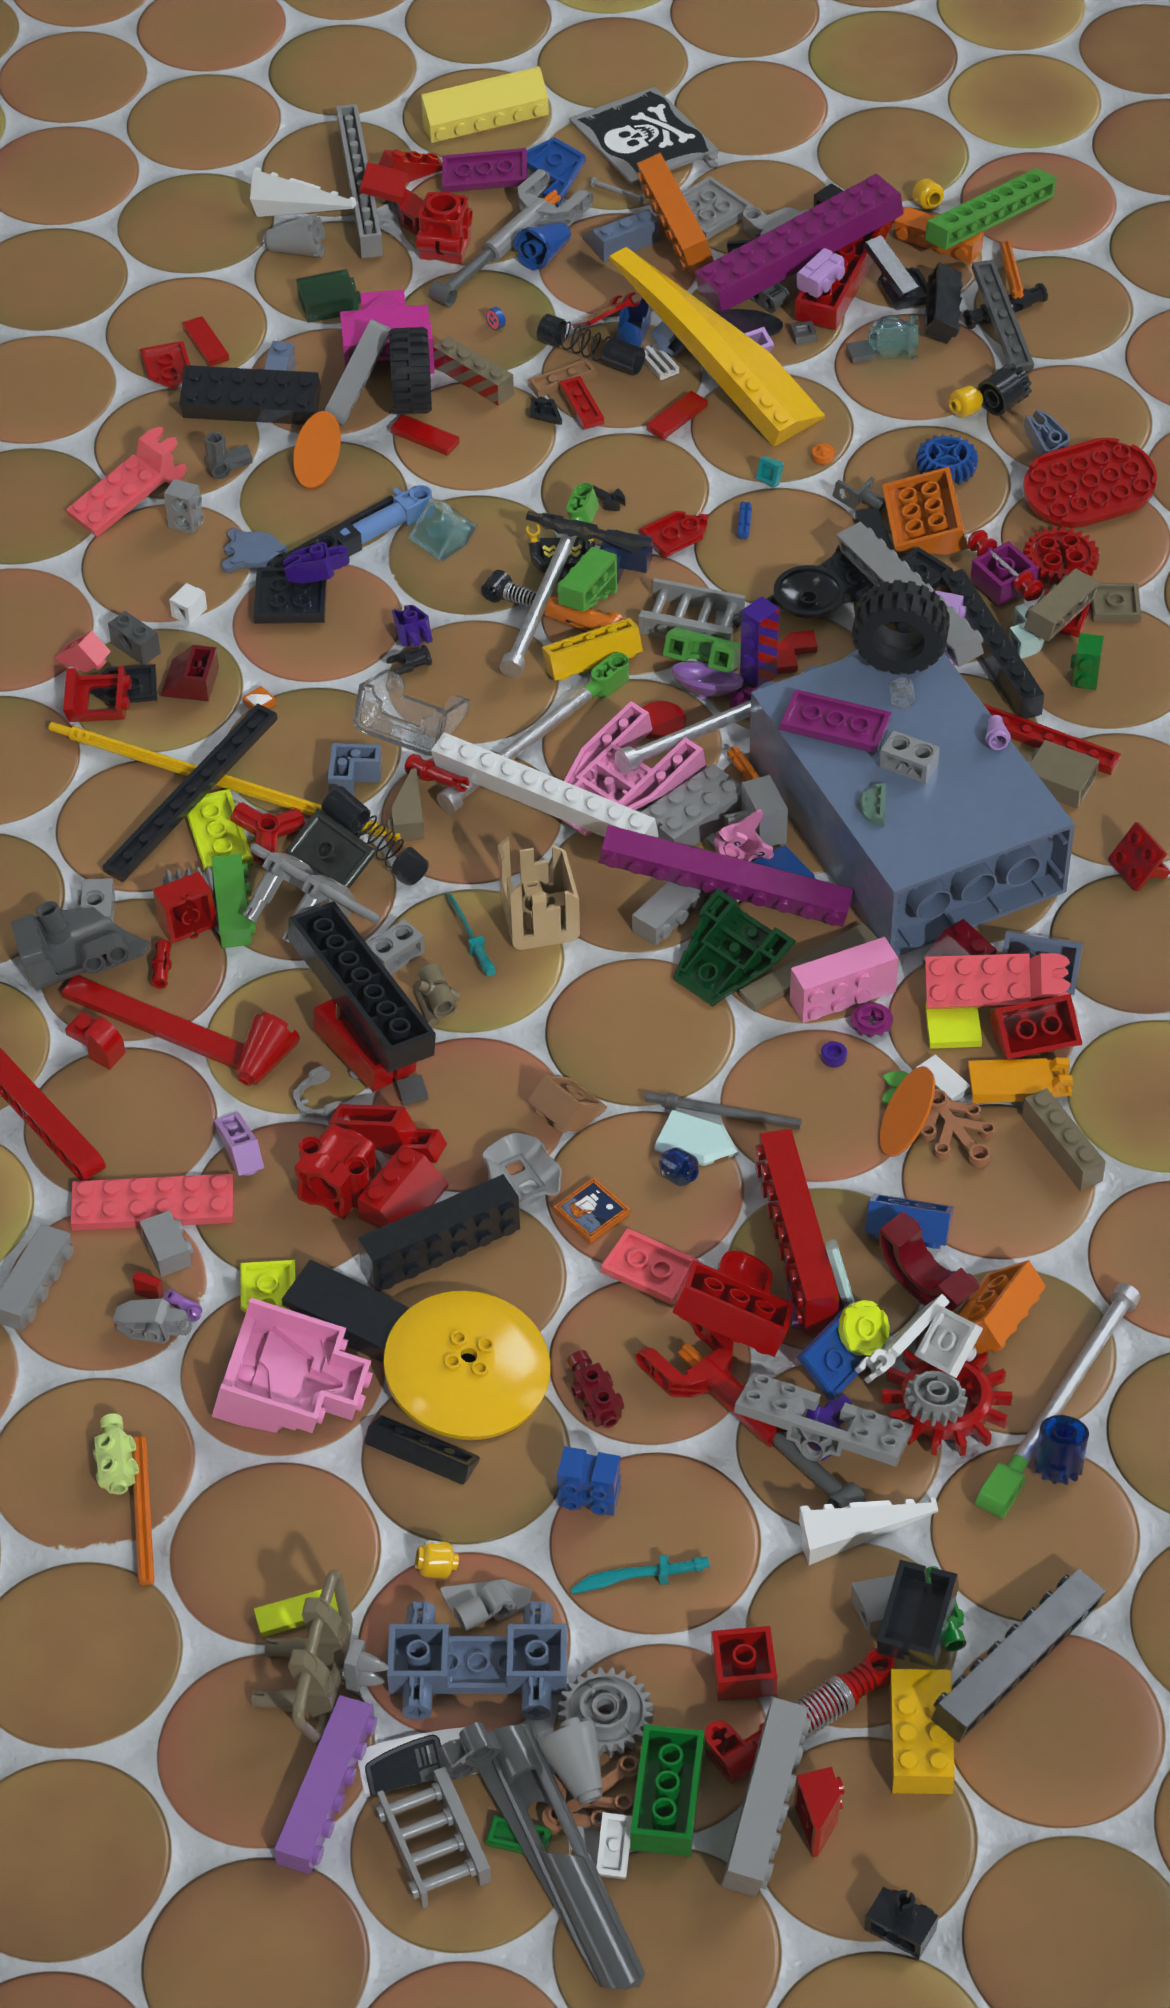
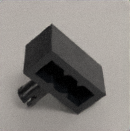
M883 1887L866 1915L865 1931L920 1959L937 1930L938 1915L930 1907L916 1904L915 1896L912 1892L907 1897L908 1890L891 1891Z

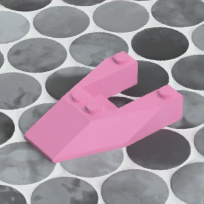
M630 701L581 748L564 781L637 811L667 795L700 773L706 767L703 748L684 737L652 769L643 762H640L637 770L627 774L621 772L615 761L616 751L627 746L634 748L652 731L649 712ZM564 821L584 836L593 833L584 828Z

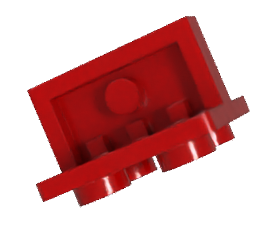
M1135 822L1108 857V861L1135 891H1140L1149 878L1166 879L1170 874V870L1162 862L1167 856L1166 851L1139 822Z

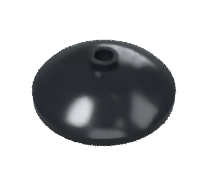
M803 565L793 567L783 572L774 584V598L779 607L787 613L800 618H819L834 612L844 599L845 589L842 580L834 572L820 566Z

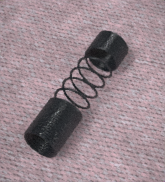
M551 314L544 315L539 322L537 328V338L539 341L555 347L561 345L564 350L571 349L574 354L581 352L585 358L591 356L593 361L601 360L604 365L634 376L641 371L646 357L644 348L607 336L602 344L601 357L594 359L593 353L596 351L601 340L600 332L595 334L591 344V354L586 356L583 354V350L591 337V330L589 328L583 334L581 350L575 352L573 346L580 336V325H577L572 333L571 346L564 348L563 343L570 333L571 322L568 321L566 323L565 319ZM569 323V329H568L567 335L565 336L566 330H567V324ZM579 327L578 336L575 342L573 343L575 331ZM587 331H589L588 339L583 347L584 337ZM599 334L598 343L595 349L593 350L595 338Z
M342 786L331 790L322 802V811L353 834L359 831V834L356 835L359 838L366 834L377 821V816L373 815L370 817V810ZM375 817L373 824L361 833L367 822ZM381 823L372 831L367 844L374 842L383 834L386 828L385 823ZM384 825V828L381 831V833L372 841H370L375 831L380 826ZM388 832L380 840L376 849L378 852L391 843L395 832ZM393 833L391 839L387 842V844L379 849L383 840L389 834ZM399 839L392 844L384 859L378 857V852L376 853V858L380 861L385 860V866L390 869L392 868L391 871L406 885L411 886L423 878L428 870L429 862L414 848L407 847L397 856L392 867L388 866L387 859L393 857L404 844V840ZM402 841L400 847L388 857L391 849L398 842Z

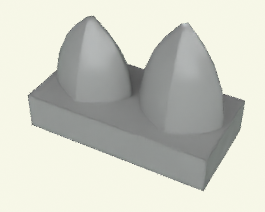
M353 1638L344 1661L346 1693L358 1696L361 1686L371 1687L385 1682L376 1672L389 1670V1666L376 1656L366 1652L364 1640Z

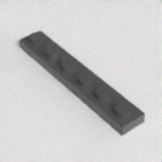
M994 259L974 262L971 269L1008 364L1014 363L1016 369L1021 366L1024 371L1033 370V359Z

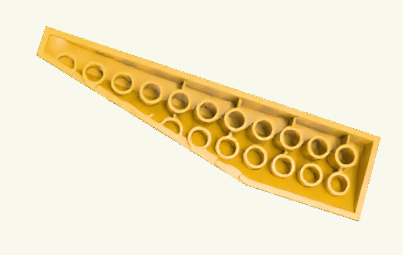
M628 247L609 256L608 259L773 447L825 418L826 415L769 351Z

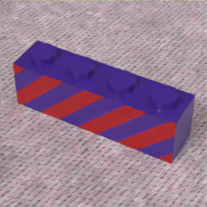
M762 596L741 611L740 676L743 677V683L753 689L777 677L779 607Z

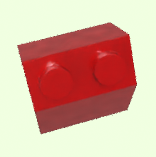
M832 1766L800 1774L796 1778L794 1805L812 1857L819 1856L838 1823L839 1810L843 1809L841 1795H844L843 1783L840 1777H835Z

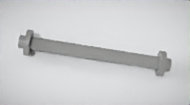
M593 177L589 181L591 187L598 186L638 200L639 204L646 201L643 193L641 195L634 194L598 181L597 177Z

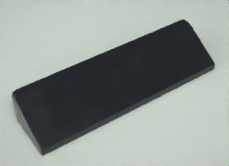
M380 1416L368 1426L365 1444L461 1485L467 1482L480 1460V1457L384 1416Z

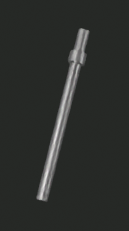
M646 1092L645 1102L665 1105L667 1109L676 1110L677 1107L792 1129H801L802 1119L680 1098L678 1094L673 1093L664 1095Z

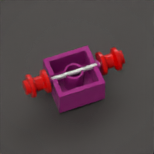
M984 530L975 531L969 536L967 547L971 551H977L978 556L972 560L970 581L999 607L1022 595L1026 601L1036 600L1042 595L1043 583L1037 580L1039 567L1010 541L997 547V542L993 538L988 539V534Z

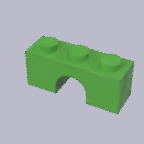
M674 627L666 635L663 656L681 661L699 659L708 662V668L731 673L739 667L741 644Z

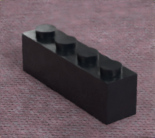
M939 262L928 276L924 334L947 344L952 337L955 338L960 330L959 318L961 311L959 310L962 301L960 296L963 287L961 282L962 272Z

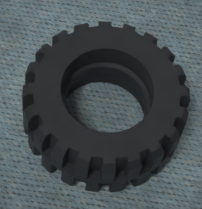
M424 327L393 328L389 331L393 411L398 415L429 413L432 411L428 329Z
M894 580L893 583L888 581L882 582L879 587L875 585L868 590V593L863 594L860 602L857 604L852 628L853 644L863 659L867 658V662L870 665L880 667L881 671L887 672L889 670L893 671V674L900 675L901 672L914 674L916 670L920 672L926 670L929 665H934L945 651L950 626V615L947 611V606L943 600H940L938 594L934 591L930 592L929 588L923 584L919 586L914 581L906 583L902 582V580ZM888 622H904L914 626L918 631L900 633L887 628L884 624Z

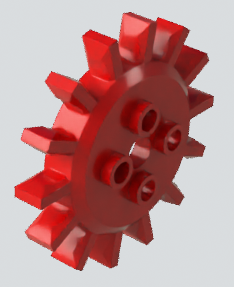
M907 1349L903 1352V1362L910 1369L908 1374L890 1367L887 1370L886 1380L902 1386V1390L882 1389V1403L902 1404V1408L889 1412L888 1417L899 1419L903 1422L908 1420L911 1425H914L912 1435L907 1443L908 1445H911L923 1433L932 1437L930 1440L931 1455L937 1456L941 1449V1440H954L957 1452L960 1456L966 1455L967 1440L965 1437L974 1434L986 1447L991 1444L992 1434L983 1426L986 1421L1004 1429L1007 1426L1008 1415L991 1408L992 1405L1011 1406L1012 1404L1011 1391H992V1387L1005 1382L1006 1372L1004 1368L985 1375L982 1369L987 1364L988 1352L978 1354L972 1362L965 1361L957 1378H955L960 1382L961 1388H965V1397L969 1401L966 1404L963 1416L957 1417L956 1423L948 1420L946 1426H943L940 1422H936V1425L932 1426L930 1420L921 1423V1416H911L912 1409L905 1408L906 1400H904V1394L908 1381H914L916 1374L920 1375L925 1371H944L924 1360L920 1361Z

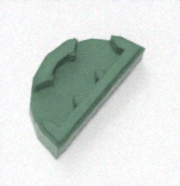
M886 783L875 784L874 788L864 791L860 798L859 807L861 814L874 825L884 826Z

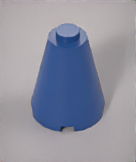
M562 222L522 229L516 234L514 239V249L518 250L519 255L517 257L519 261L530 270L546 267L570 240L571 232L568 226Z

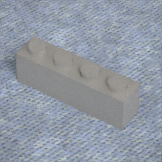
M668 881L632 915V932L657 946L663 939H667L679 924H683L689 914L695 909H699L704 900L713 893H707L692 887H683Z
M40 1224L0 1289V1324L24 1332L28 1323L33 1322L37 1308L41 1302L47 1299L49 1288L54 1281L59 1279L66 1260H70L73 1255L74 1245H72L69 1232Z

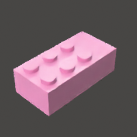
M882 937L791 968L790 1003L802 1023L896 992L898 957L887 939Z

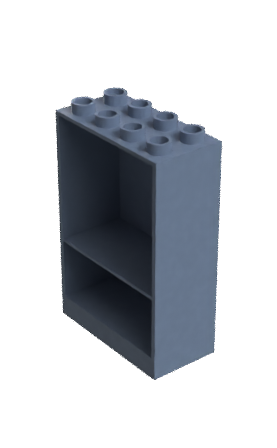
M858 650L849 653L842 660L822 667H808L800 675L780 682H766L758 687L757 690L751 692L749 761L761 777L771 776L788 808V816L836 885L853 889L850 905L862 922L878 939L882 937L887 939L897 957L935 943L945 929L963 918L974 928L1067 892L1075 823L1011 740L1007 747L1002 750H994L987 745L985 738L988 719L992 715L944 653L934 665H929L926 670L921 672L916 670L914 674L901 672L899 675L893 674L894 672L889 670L887 672L881 671L878 666L873 667L867 662L868 659H863ZM795 689L891 712V720L877 754L780 730L781 720ZM893 730L940 747L938 766L926 784L879 767L881 748ZM886 783L884 826L874 825L867 821L861 814L859 807L862 793L874 788L875 784Z

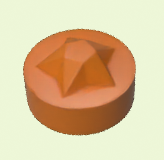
M821 443L813 447L812 459L814 462L826 465L834 461L835 449L833 446Z

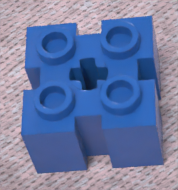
M564 1446L557 1473V1487H559L558 1506L569 1510H581V1506L589 1507L597 1515L608 1514L614 1516L621 1489V1475L619 1474L621 1456L598 1452L597 1456L587 1454V1450Z

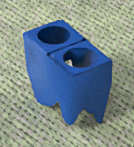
M643 297L639 300V306L626 307V309L623 308L620 311L618 324V339L638 347L641 346L651 323V307ZM640 322L642 323V328L640 329L632 323Z

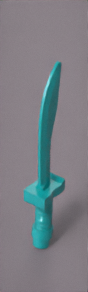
M446 892L450 905L470 938L468 940L470 956L476 955L481 964L482 971L488 977L495 975V966L485 952V939L483 935L474 936L457 901L449 892Z
M669 1555L659 1556L660 1564L654 1566L610 1570L588 1576L571 1589V1594L605 1588L617 1582L638 1577L658 1576L660 1585L669 1584L668 1575L682 1574L690 1571H704L703 1569L710 1568L708 1556L696 1557L693 1560L679 1563H670Z

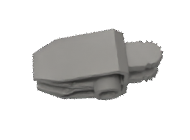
M164 1299L130 1300L116 1308L112 1320L114 1323H117L116 1330L131 1339L162 1344L169 1341L170 1335L186 1336L192 1330V1325L188 1321L186 1311L184 1309L171 1308L169 1302Z

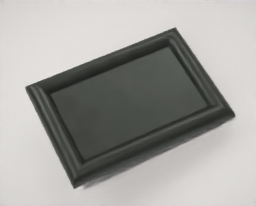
M319 808L316 809L284 851V853L292 855L308 864L315 875L330 877L349 889L378 852Z

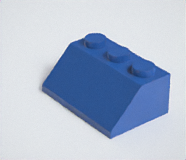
M873 1194L869 1200L865 1233H871V1238L879 1239L880 1228L904 1211L909 1217H913L919 1223L925 1246L940 1249L941 1245L946 1246L954 1206Z

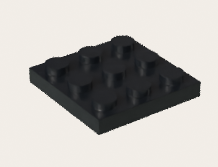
M284 567L257 568L254 624L325 623L327 580L303 584L287 580Z

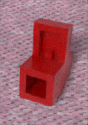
M80 1012L65 1028L67 1036L87 1046L90 1060L109 1070L126 1053L121 1034L102 1016L96 1020Z

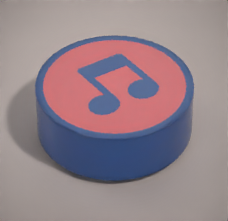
M499 307L487 310L486 320L493 330L503 328L506 323L503 311Z

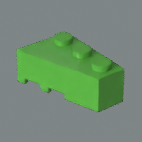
M591 547L586 554L581 556L580 561L570 569L566 577L559 581L556 589L559 604L585 612L595 606L599 599H607L609 593H617V554Z

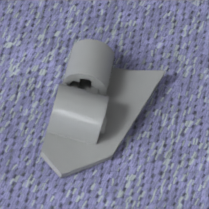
M505 1579L443 1586L440 1588L445 1602L463 1631H467L493 1617L496 1620H503L524 1610L525 1605L531 1602L533 1593L532 1589Z

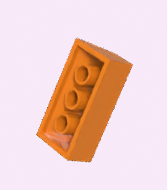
M1030 1260L987 1273L979 1283V1290L969 1297L956 1313L983 1328L974 1345L977 1353L1001 1350L1006 1345L1005 1341L1018 1329L1017 1325L1029 1314L1028 1310L1031 1306L1039 1301V1295L1046 1286Z

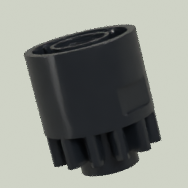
M1012 363L1011 365H1005L995 374L980 382L977 389L983 397L982 406L989 413L1000 416L1029 396L1028 394L1032 390L1028 386L1032 383L1029 381L1028 374L1022 370V367L1020 366L1016 369V365Z

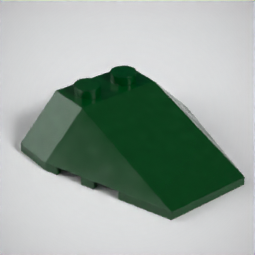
M717 888L700 910V918L696 928L692 930L691 940L687 950L683 952L673 980L713 1007L780 962L796 941L775 927L771 930L742 911L735 899Z

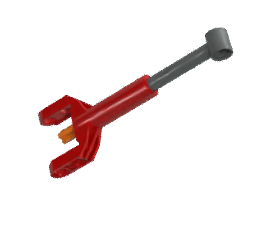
M690 1321L694 1333L714 1352L704 1358L693 1346L684 1344L682 1350L678 1352V1356L691 1367L686 1371L685 1376L654 1348L644 1347L636 1352L635 1358L640 1368L670 1396L691 1398L711 1393L766 1446H776L830 1497L827 1499V1503L832 1504L834 1509L846 1507L849 1503L866 1501L863 1491L857 1484L849 1482L843 1486L817 1461L805 1458L795 1442L786 1439L787 1430L734 1413L735 1404L744 1386L732 1376L734 1342L729 1337L717 1332H710L704 1326Z

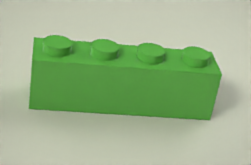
M241 853L211 857L222 948L252 945L251 934H256L255 922L242 915L251 901H247V897L251 896L250 881L245 882L244 878H249L248 863H242Z

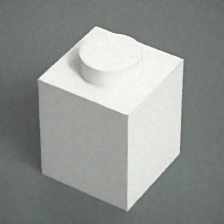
M188 583L169 599L171 616L188 625H191L207 610L205 592Z

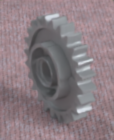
M599 1667L598 1674L596 1675L587 1670V1678L577 1675V1684L568 1682V1692L562 1691V1701L558 1702V1711H560L558 1712V1722L562 1723L574 1717H578L579 1720L591 1717L596 1726L599 1758L603 1752H607L609 1758H612L614 1751H618L623 1756L625 1747L634 1751L635 1741L642 1743L644 1724L650 1725L653 1723V1703L650 1702V1692H644V1683L636 1685L635 1675L626 1679L625 1670L616 1675L614 1667H611L608 1673H604L602 1667ZM604 1710H607V1711H610L611 1713H609V1714H601L600 1712H601V1711H604Z

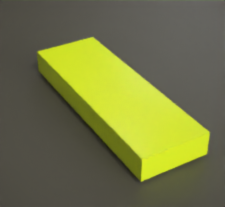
M322 1589L254 1608L261 1637L306 1626L302 1617L305 1599L320 1598ZM333 1593L330 1605L339 1614L335 1594Z

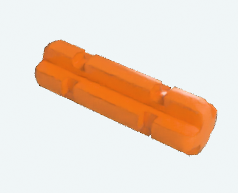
M732 746L727 751V756L732 760V763L740 775L743 776V779L748 781L759 778L747 758L743 756L742 751L737 746Z

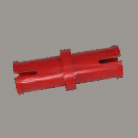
M164 939L158 940L155 943V957L151 961L153 969L151 984L157 989L166 988V985H168V972L172 967V961L170 960L172 945L168 940Z

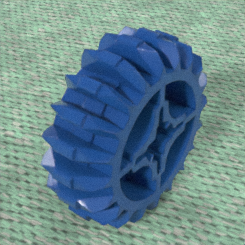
M942 434L941 437L934 435L932 440L926 439L925 443L920 445L916 454V466L920 474L949 467L953 482L961 485L962 481L968 482V479L973 477L978 465V455L974 445L969 444L968 440H962L961 436L955 438L952 434L950 436Z

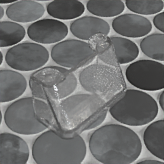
M384 670L359 684L353 717L357 730L426 756H433L431 750L444 732L450 735L455 732L467 715L471 700L454 695L446 701L443 709L404 695L405 683L403 678L389 670Z

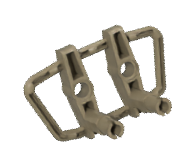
M331 1570L327 1574L320 1598L305 1599L302 1617L309 1632L308 1638L293 1637L291 1640L266 1639V1642L270 1643L265 1644V1655L267 1657H290L288 1668L297 1689H279L278 1691L254 1689L252 1693L256 1695L251 1696L253 1708H272L279 1711L292 1712L294 1726L316 1745H319L337 1701V1694L344 1670V1661L350 1648L353 1618L343 1576L338 1570ZM333 1593L335 1594L339 1614L330 1605ZM304 1713H310L314 1720H318L316 1729L305 1720Z

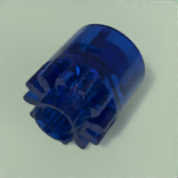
M1054 1415L1042 1421L1034 1465H1036L1035 1472L1042 1473L1043 1480L1048 1479L1053 1484L1064 1483L1065 1485H1068L1069 1478L1072 1481H1078V1475H1082L1089 1438L1087 1426L1082 1421L1067 1415Z

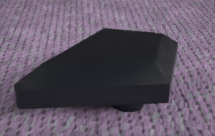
M545 397L531 399L530 418L562 425V418L554 399H546Z

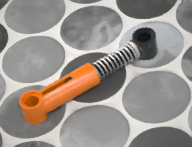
M495 570L481 586L482 595L490 602L497 603L501 599H506L527 608L531 607L537 591L533 592L529 588H522L521 585H515L511 577L502 570ZM556 595L550 597L544 610L545 617L585 632L625 620L616 612L605 614L591 608L582 612L560 605Z

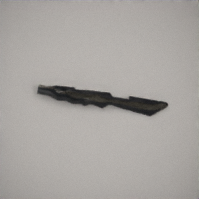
M528 511L526 515V520L536 522L544 529H553L558 534H567L569 537L579 536L585 541L597 538L629 553L652 544V540L616 529L615 533L598 529L597 524L579 520H568L560 515Z

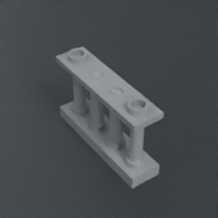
M654 578L653 598L656 601L651 612L641 610L639 615V633L666 638L670 630L674 627H679L733 641V628L729 626L734 614L741 615V611L745 609V595ZM666 601L679 603L674 616L661 614ZM688 605L702 608L697 621L684 618ZM711 610L725 612L720 625L707 623Z
M446 1767L434 1770L435 1783L431 1784V1788L397 1801L388 1803L383 1790L377 1792L379 1803L375 1805L377 1817L380 1823L386 1822L411 1880L407 1882L413 1900L419 1899L423 1909L429 1907L427 1891L468 1875L471 1878L476 1876L480 1886L491 1883L490 1866ZM434 1799L437 1801L442 1800L445 1806L442 1809V1813L399 1829L394 1817L395 1814ZM445 1824L448 1826L453 1825L456 1834H453L454 1838L410 1854L405 1842L406 1839ZM455 1850L465 1852L468 1859L465 1860L464 1864L426 1879H421L416 1865Z

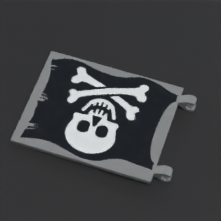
M656 87L569 117V122L631 185L639 183L641 187L645 186L644 184L641 185L637 173L640 171L637 163L660 152L670 171L703 158L710 168L718 166L715 159H718L717 153H719V149Z

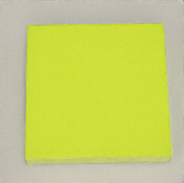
M925 1003L930 1049L982 1047L978 1008L927 1009V1003Z

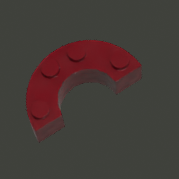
M904 1211L880 1228L879 1243L887 1265L904 1289L924 1306L943 1294L950 1301L945 1308L953 1311L979 1290L980 1285L973 1275L967 1274L962 1268L957 1271H950L934 1259L924 1244L922 1229L919 1223L913 1217H909Z

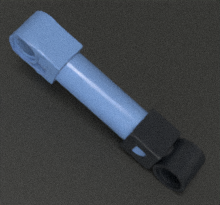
M425 485L414 486L406 492L394 488L392 490V493L395 495L393 504L354 524L347 521L330 530V534L319 535L314 540V544L324 542L328 548L343 545L347 547V555L349 557L361 551L362 544L403 523L409 526L432 514V490Z

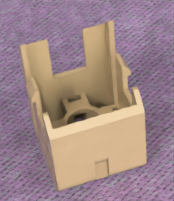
M508 836L498 845L500 897L514 948L525 950L576 940L580 935L579 897L566 851L552 845L553 883H549L548 861L534 862L533 848L519 850L521 882L513 888ZM530 902H532V911H530Z

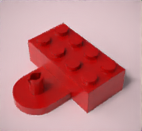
M729 1251L722 1256L717 1270L698 1261H692L681 1283L672 1313L685 1321H692L704 1326L710 1332H717L729 1337L733 1342L743 1343L752 1347L761 1354L775 1357L788 1332L794 1303L769 1293L773 1274L763 1261L745 1252Z

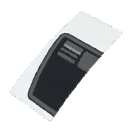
M465 1727L411 1735L367 1747L363 1760H358L365 1797L377 1795V1792L382 1790L387 1792L435 1780L434 1770L444 1767L438 1749L451 1740L460 1739L459 1733Z

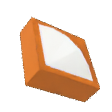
M262 686L242 697L243 703L250 710L257 703L268 709L276 705V698Z

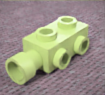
M107 1414L100 1419L102 1434L94 1437L95 1449L93 1450V1455L98 1468L96 1480L101 1488H105L110 1494L118 1495L127 1492L128 1486L135 1484L134 1475L139 1473L138 1464L132 1458V1452L136 1450V1443L131 1435H127L123 1431V1418L118 1414Z

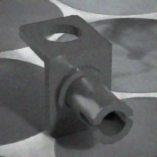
M872 476L858 490L853 489L841 480H838L835 484L833 497L853 510L863 502L872 508H878L879 512L886 505L885 498L872 491L875 479ZM840 489L846 490L849 494V498L843 497L840 493Z

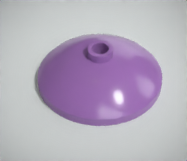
M681 662L672 667V675L676 681L687 690L696 693L699 698L710 699L711 696H724L737 691L743 685V677L734 671L727 673L708 668V663Z

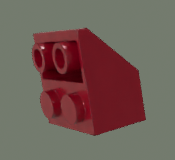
M192 645L173 658L161 693L162 697L209 701L219 669L217 647Z

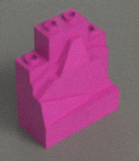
M404 290L360 293V310L340 312L345 369L368 323L373 319L391 329L424 327L428 329L430 374H435L433 338L428 305L406 306ZM389 338L377 361L390 360Z

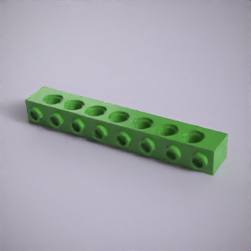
M1035 168L928 220L925 240L946 250L1054 197L1057 178Z

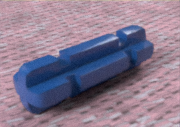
M741 502L739 505L737 537L739 539L744 538L746 540L749 537L752 504L750 502Z

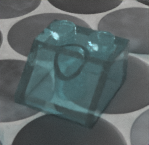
M430 498L408 538L440 561H443L467 545L477 524L447 503Z

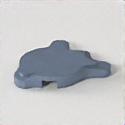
M233 528L228 531V538L231 542L224 548L225 554L231 557L222 562V569L226 573H231L242 568H267V563L278 558L280 553H287L288 548L269 533L259 531L243 532Z

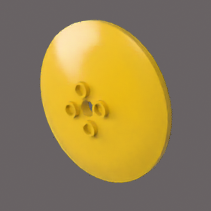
M451 1291L433 1295L418 1302L398 1319L388 1336L385 1346L384 1375L387 1386L396 1403L412 1420L422 1427L449 1438L482 1440L512 1431L528 1420L537 1410L549 1384V1352L544 1338L536 1325L514 1305L486 1293ZM469 1353L476 1360L474 1362H465L461 1356Z

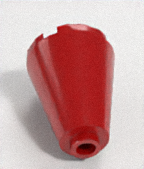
M257 1012L252 1019L235 1070L238 1081L246 1086H251V1084L258 1085L300 1042L298 1032L294 1029L291 1033L286 1028L288 1023L275 1015L262 1012L261 1016H259V1012Z

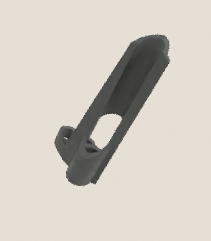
M476 1722L463 1728L459 1733L460 1739L451 1740L438 1749L439 1756L444 1767H446L450 1779H461L479 1771L598 1986L620 1990L633 1987L639 1988L645 1976V1971L548 1763L538 1747L530 1725H510L488 1731L484 1723ZM538 1801L545 1802L554 1808L575 1856L546 1852L528 1813V1808L532 1803Z

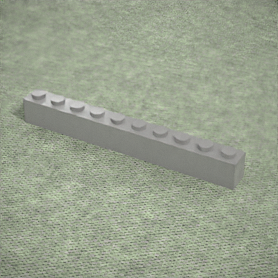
M357 104L336 106L338 129L350 196L355 197L357 202L353 208L361 257L373 258L383 256L382 235L375 197L359 192L368 159Z
M858 522L836 534L841 552L877 587L882 582L888 581L893 583L894 580H902V582L906 583L914 581L919 586L923 584L929 588L930 592L934 591L929 583L925 584L920 575L910 569L906 561H901L897 553L893 549L890 550L882 538L878 539L874 531L870 527L867 528L862 522ZM939 595V596H940V600H943L944 603L946 604L944 598H943L941 595ZM946 604L950 615V626L944 653L960 667L984 654L981 644L983 643V638L978 630H973L965 618L962 619L953 606L949 607Z

